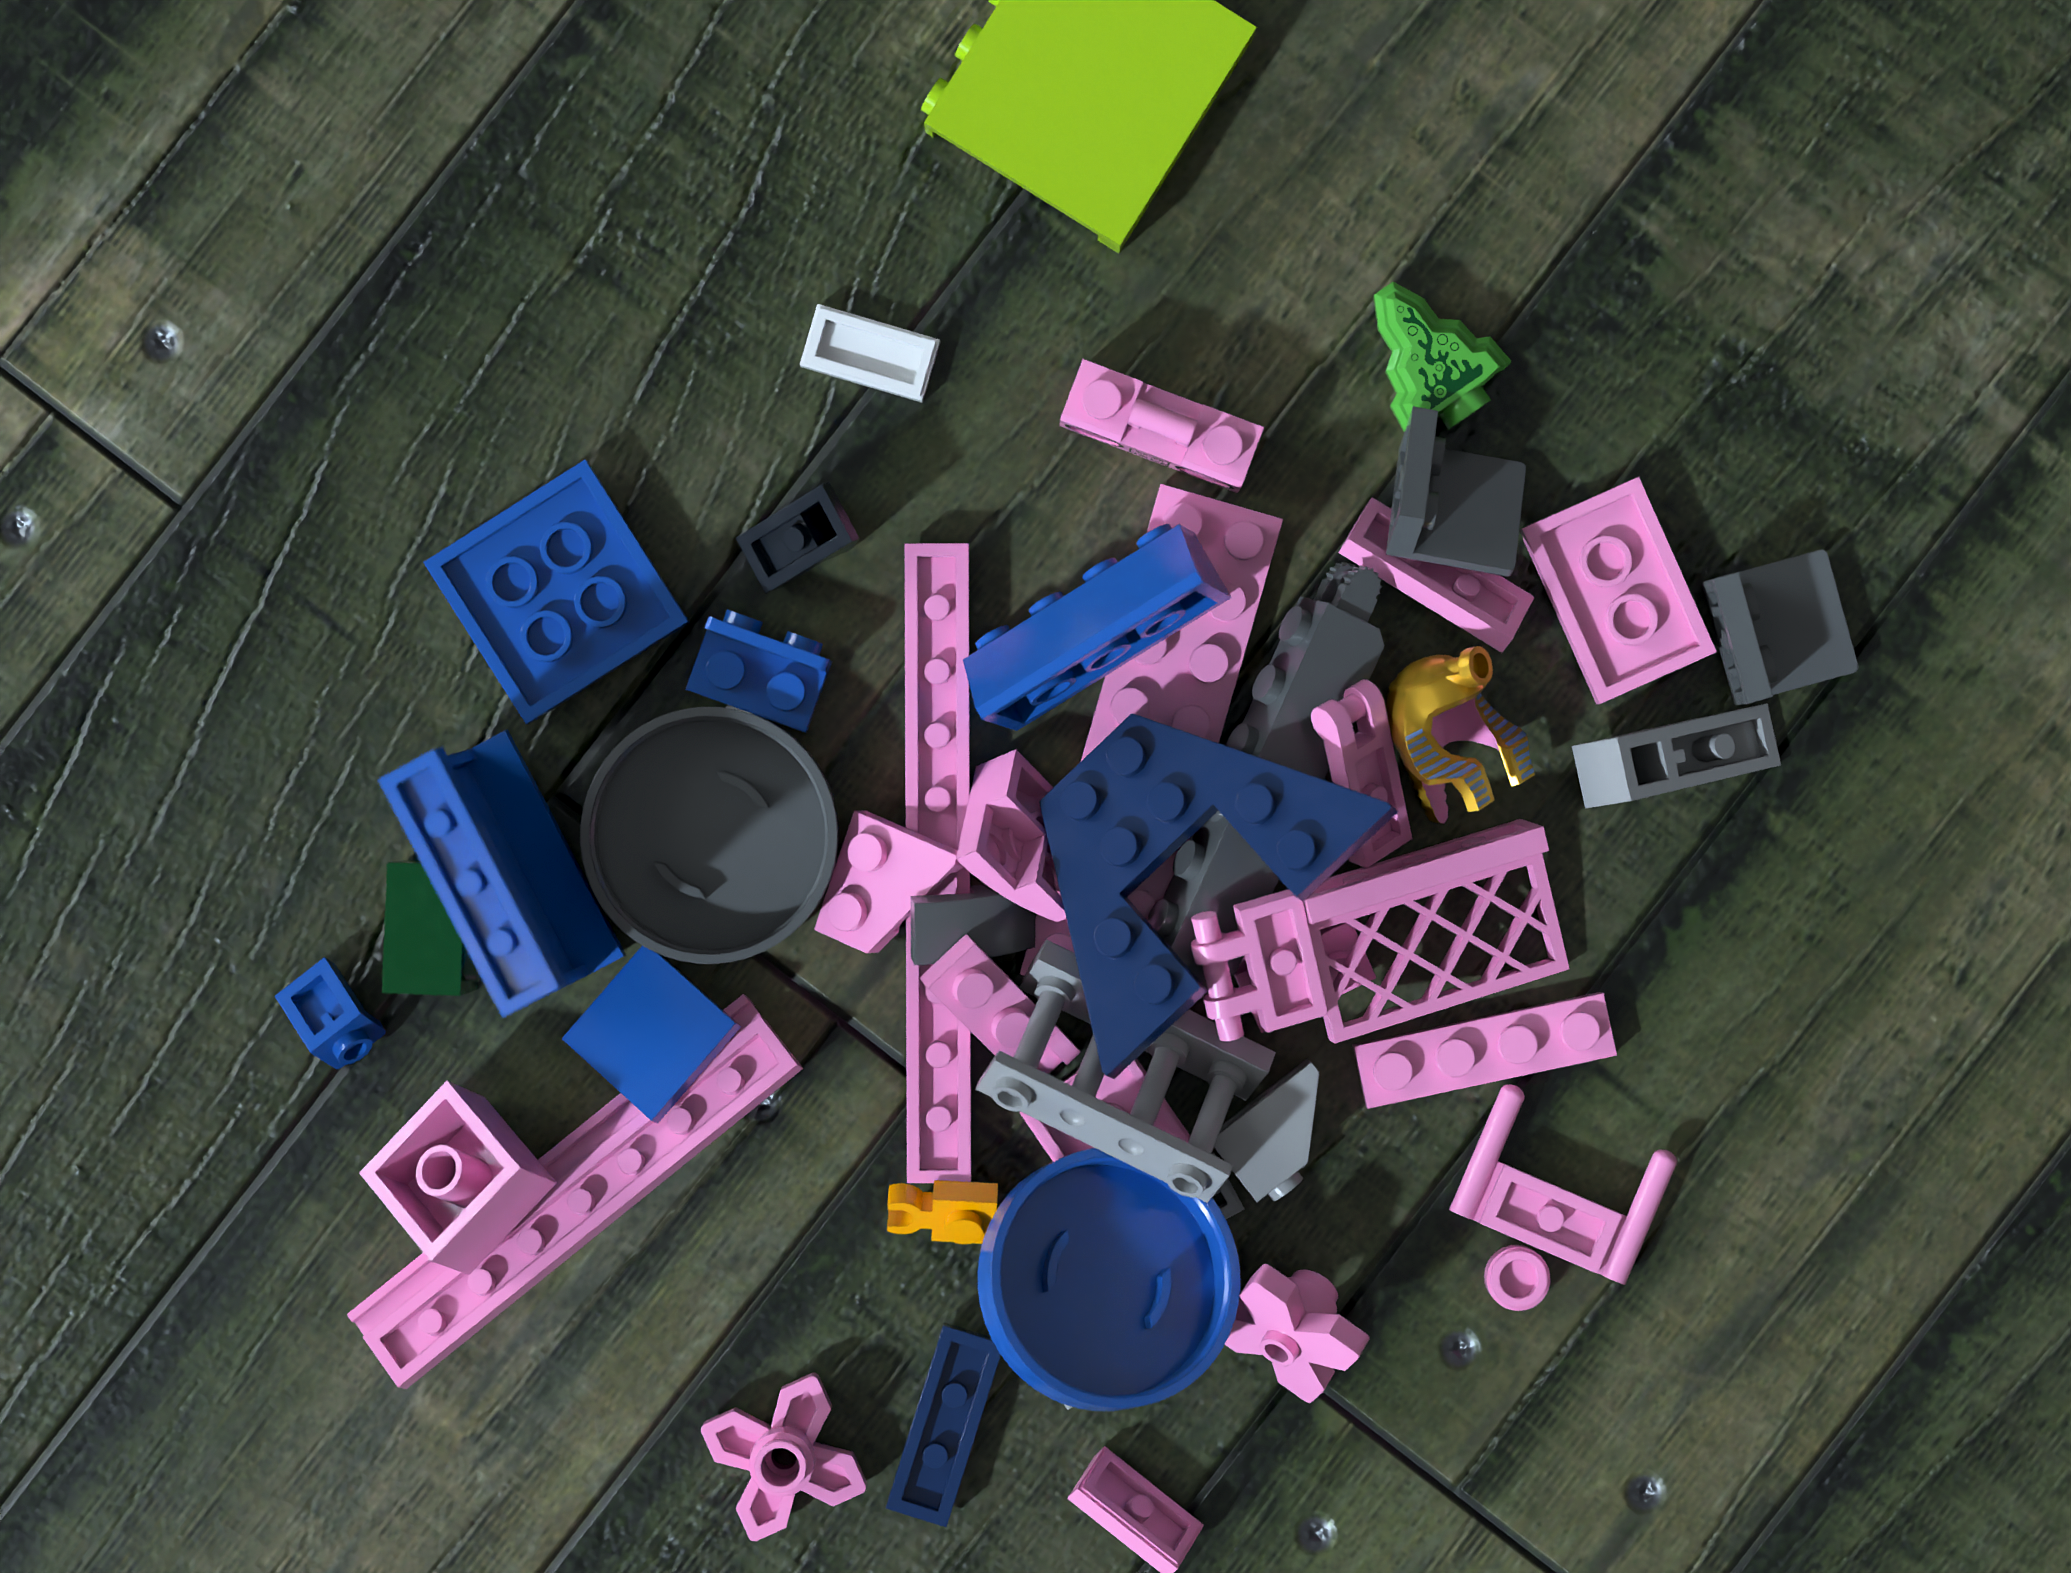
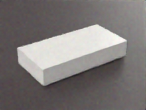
M817 304L800 366L923 403L940 345V339Z

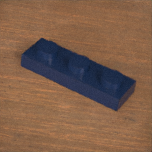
M943 1323L886 1503V1509L947 1527L1001 1356L990 1336L949 1323Z

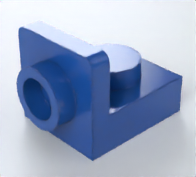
M325 957L275 995L276 1000L309 1052L335 1069H340L347 1064H352L362 1059L369 1053L373 1043L386 1033L381 1022L364 1010L337 966Z

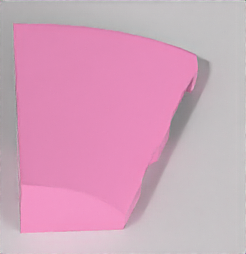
M1015 749L976 766L956 860L971 874L1003 897L1042 917L1059 922L1066 919L1062 897L1055 889L1052 869L1054 863L1039 803L1053 787Z

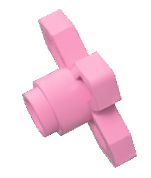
M1263 1264L1250 1277L1240 1294L1241 1300H1239L1236 1318L1225 1345L1236 1353L1264 1355L1272 1362L1278 1383L1305 1402L1311 1403L1325 1390L1335 1373L1334 1369L1346 1371L1359 1358L1369 1341V1336L1341 1315H1336L1338 1292L1327 1278L1311 1270H1297L1293 1273L1292 1277H1286L1272 1266Z
M810 1373L781 1387L772 1425L735 1407L706 1420L701 1427V1433L714 1462L750 1471L751 1478L736 1506V1511L751 1541H758L787 1527L795 1494L800 1490L831 1506H836L856 1497L866 1490L867 1481L854 1452L815 1442L832 1408V1403L817 1373ZM776 1448L788 1449L796 1455L797 1459L790 1465H781L775 1460L773 1450Z

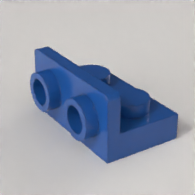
M730 610L726 611L723 621L709 616L705 625L707 630L685 690L807 733L832 664L831 660L819 656L823 644L787 631L783 643L759 634L763 622Z

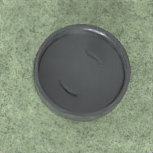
M696 707L670 712L645 723L626 736L610 752L595 774L586 795L580 824V845L585 873L593 893L610 919L634 941L649 950L665 957L697 964H719L746 959L770 949L794 933L815 911L829 887L837 863L840 840L839 818L834 795L821 767L810 752L786 730L771 721L754 714L723 707Z

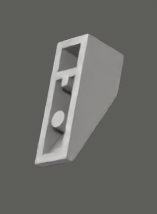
M1768 703L1572 746L1585 809L1634 801L1781 765Z

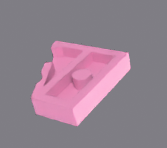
M854 811L814 930L864 953H879L899 932L901 923L911 916V896L929 895L950 873L959 872L964 867L956 860L958 850L868 811Z

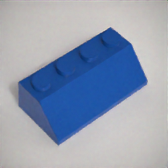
M1170 524L1161 525L1143 535L1136 543L1139 550L1118 562L1116 558H1110L1089 569L1082 577L1085 583L1065 596L1062 592H1056L1036 602L1029 609L1032 617L1016 627L1010 629L1008 625L1001 626L982 636L975 643L978 650L963 659L975 708L981 719L1018 731L1232 598L1195 533L1180 524L1174 528Z

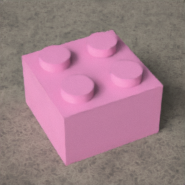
M446 1081L359 1172L431 1262L467 1275L474 1271L557 1184L485 1097L449 1081Z

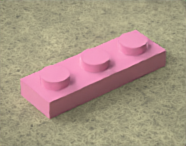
M1371 497L1338 553L1359 566L1373 568L1374 572L1379 573L1378 577L1502 653L1512 641L1535 597L1500 575L1386 555L1391 508Z

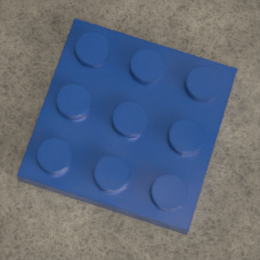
M587 460L578 463L423 562L520 716L528 725L690 623Z

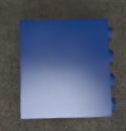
M504 730L471 749L447 755L443 747L433 749L378 779L502 1017L567 987L626 956L508 730Z

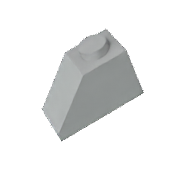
M1308 1059L1304 1060L1225 1121L1216 1140L1214 1148L1224 1161L1233 1165L1232 1171L1256 1202L1267 1194L1274 1202L1290 1192L1303 1180L1298 1170L1308 1163L1319 1079L1318 1070Z

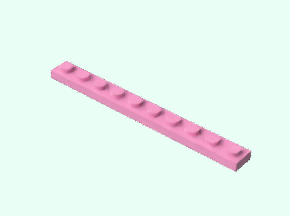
M969 543L905 544L906 828L958 850L970 796L969 682L963 659L969 656ZM963 867L959 872L950 873L929 895L970 893V872ZM910 916L906 918L907 1183H934V1180L971 1182V1031L920 980V977L933 964L914 965L911 959Z

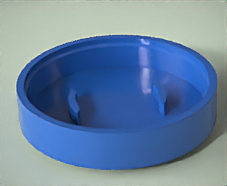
M1096 1148L1075 1152L1034 1171L1018 1183L997 1208L988 1225L980 1250L978 1263L980 1307L990 1337L999 1353L1013 1371L1032 1388L1050 1399L1078 1409L1091 1411L1131 1409L1159 1402L1185 1389L1210 1367L1223 1349L1232 1330L1239 1305L1241 1284L1238 1252L1229 1225L1213 1198L1206 1203L1196 1197L1180 1195L1173 1191L1166 1182Z

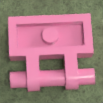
M1289 889L1233 905L1238 930L1221 933L1215 911L1201 912L1191 917L1196 939L1191 942L1195 964L1202 965L1209 992L1203 997L1208 1018L1216 1022L1220 1041H1232L1243 1037L1244 1031L1240 1015L1255 1010L1258 1013L1260 1026L1267 1033L1328 1015L1304 904ZM1245 956L1251 984L1234 988L1227 960Z

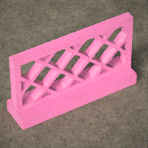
M1518 819L1378 862L1368 868L1362 867L1330 877L1303 901L1328 1011V1015L1323 1016L1329 1041L1333 1043L1342 1042L1569 970L1542 854L1549 851L1544 826ZM1527 866L1531 889L1520 909H1517L1496 897L1495 893L1508 871ZM1488 878L1483 888L1472 883ZM1463 886L1479 895L1461 928L1436 914L1448 890ZM1430 896L1424 907L1414 901ZM1490 902L1515 916L1497 949L1472 935ZM1404 904L1420 913L1405 942L1400 946L1377 933V930L1389 908ZM1535 908H1537L1539 921L1531 917ZM1371 914L1365 925L1355 920L1356 918ZM1431 921L1456 934L1439 968L1414 954ZM1344 922L1361 933L1344 964L1341 965L1326 956L1320 930ZM1526 924L1542 932L1548 955L1547 959L1524 965L1509 956ZM1372 939L1398 953L1380 986L1354 972ZM1470 942L1493 957L1481 979L1466 984L1450 974L1467 943ZM1409 960L1435 975L1422 998L1406 1002L1392 994V991ZM1505 963L1515 968L1500 973ZM1329 966L1339 971L1334 982H1332ZM1351 978L1376 994L1363 1017L1343 1023L1338 1000ZM1446 981L1456 986L1441 992ZM1387 1000L1398 1005L1382 1010Z

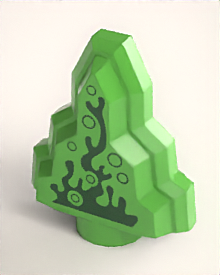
M1395 282L1390 283L1374 294L1378 331L1391 350L1385 372L1396 395L1390 407L1403 432H1405L1413 406L1438 411V416L1449 430L1491 401V398L1482 386L1511 363L1508 356L1491 337L1476 338L1460 320L1439 319L1424 298Z

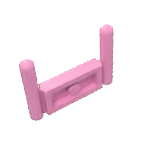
M1512 1084L1504 1085L1499 1091L1449 1210L1625 1285L1677 1165L1675 1155L1663 1149L1653 1153L1628 1214L1625 1216L1615 1210L1498 1161L1525 1098L1524 1092L1518 1086Z

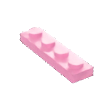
M1602 992L1352 1045L1367 1109L1617 1056L1606 1001Z

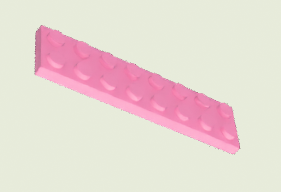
M1160 484L1146 533L1164 524H1170L1172 528L1180 524L1194 532L1232 598L1105 676L1081 761L1131 713L1219 743L1283 519ZM1180 847L1127 897L1146 920L1153 906L1164 897L1174 875L1173 862ZM1052 866L1055 889L1061 896L1055 867ZM1038 914L1036 915L1035 947L1026 950L1020 970L1021 975L1025 976L1031 962L1046 939L1074 953L1067 919L1056 922Z

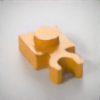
M934 1180L933 1192H923L918 1187L905 1183L889 1185L887 1231L894 1234H911L920 1229H932L931 1241L982 1244L988 1225L997 1210L998 1183Z

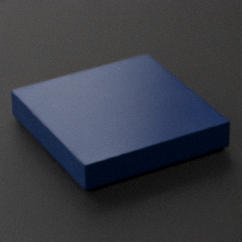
M642 945L563 1036L562 1040L646 1117L658 1124L742 1026L665 957Z

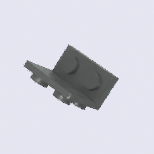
M1413 406L1399 447L1386 555L1502 576L1512 575L1516 565L1526 473L1525 464L1512 460L1445 449L1446 438L1435 436L1438 411Z
M1817 550L1701 582L1734 705L1749 704L1771 698L1778 693L1851 674L1858 670L1856 655L1829 557L1825 550Z

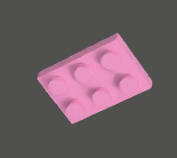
M1639 477L1519 530L1596 705L1717 652Z

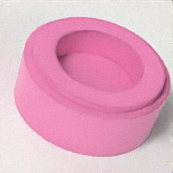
M1509 1245L1499 1249L1490 1257L1485 1268L1484 1280L1489 1294L1498 1304L1510 1310L1523 1311L1535 1307L1544 1299L1550 1287V1272L1544 1259L1533 1249L1523 1245Z

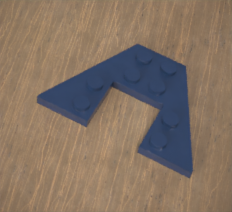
M1131 713L1039 801L1102 1072L1107 1077L1115 1079L1208 991L1127 897L1217 811L1227 819L1293 895L1304 901L1398 813L1397 809L1388 802Z

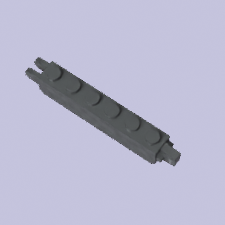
M1341 562V564L1335 563V566L1329 567L1330 571L1325 573L1327 577L1322 580L1314 599L1299 597L1296 606L1291 608L1282 620L1279 629V644L1269 665L1265 666L1258 674L1252 690L1254 699L1243 723L1239 724L1231 733L1227 747L1324 780L1329 770L1324 740L1313 727L1311 713L1313 709L1330 699L1339 702L1344 698L1346 689L1362 679L1369 680L1385 646L1380 629L1368 623L1378 601L1376 596L1381 594L1379 590L1382 587L1380 585L1382 579L1378 578V572H1374L1373 568L1359 566L1358 568L1355 567L1356 565ZM1219 811L1180 847L1173 862L1174 875L1164 897L1153 906L1147 918V921L1201 983L1205 980L1202 965L1195 964L1191 942L1196 939L1191 917L1201 912L1215 911L1221 933L1238 930L1233 905L1272 894L1279 880L1276 874ZM1244 956L1227 960L1231 976L1236 974Z

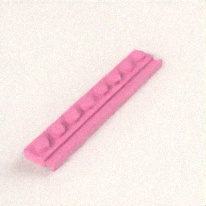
M742 994L724 1009L742 1027L658 1124L646 1117L620 1093L538 1159L557 1184L470 1275L431 1262L423 1252L347 1314L351 1322L358 1326L364 1335L363 1339L397 1387L408 1389L803 1069L767 1020L755 1008L750 998Z

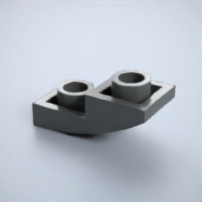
M987 885L970 886V893L911 896V959L914 965L935 964L965 934L989 957L1002 956L1034 948L1035 913L1008 900Z

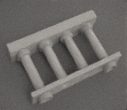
M1046 939L1031 962L1019 986L1022 991L1036 997L1038 1001L1016 1053L1012 1057L999 1050L981 1076L976 1090L992 1097L998 1105L1007 1110L1023 1112L1166 1182L1173 1191L1180 1195L1196 1197L1208 1203L1229 1177L1233 1168L1232 1164L1211 1154L1234 1095L1244 1100L1249 1098L1268 1074L1276 1052L1244 1036L1232 1041H1220L1216 1023L1188 1009L1145 1050L1151 1054L1152 1060L1130 1114L1096 1098L1104 1073L1102 1072L1094 1034L1071 1086L1037 1069L1061 1010L1091 1024L1075 953ZM1176 1067L1207 1081L1210 1085L1188 1143L1153 1126Z

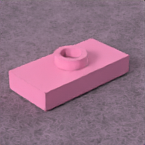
M1105 1446L1093 1457L1067 1498L1160 1573H1174L1179 1568L1204 1526Z

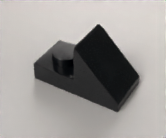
M828 481L742 533L736 539L765 594L781 588L820 563L850 551L858 542L859 536Z

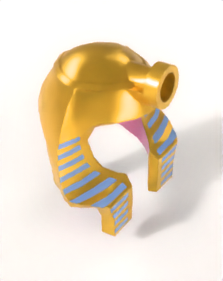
M1480 646L1464 649L1460 656L1456 658L1439 654L1424 657L1410 663L1397 675L1389 686L1390 690L1385 708L1392 742L1402 758L1405 769L1409 773V778L1414 782V788L1418 791L1417 796L1421 799V805L1425 809L1427 818L1434 823L1444 824L1448 818L1447 794L1444 791L1445 783L1452 782L1462 794L1468 812L1478 811L1495 800L1484 766L1476 758L1450 754L1443 748L1450 742L1473 741L1497 749L1501 754L1511 787L1520 785L1535 775L1529 754L1527 734L1520 727L1510 723L1498 714L1481 695V691L1491 680L1493 666L1488 652Z

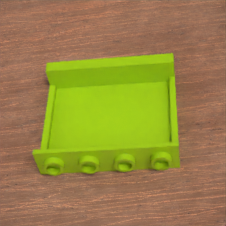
M989 0L988 2L996 6L983 28L974 23L965 34L955 53V57L962 62L950 82L940 77L921 107V111L928 115L924 122L925 132L933 138L936 134L1093 231L1098 235L1099 242L1120 253L1254 39L1257 27L1214 0Z

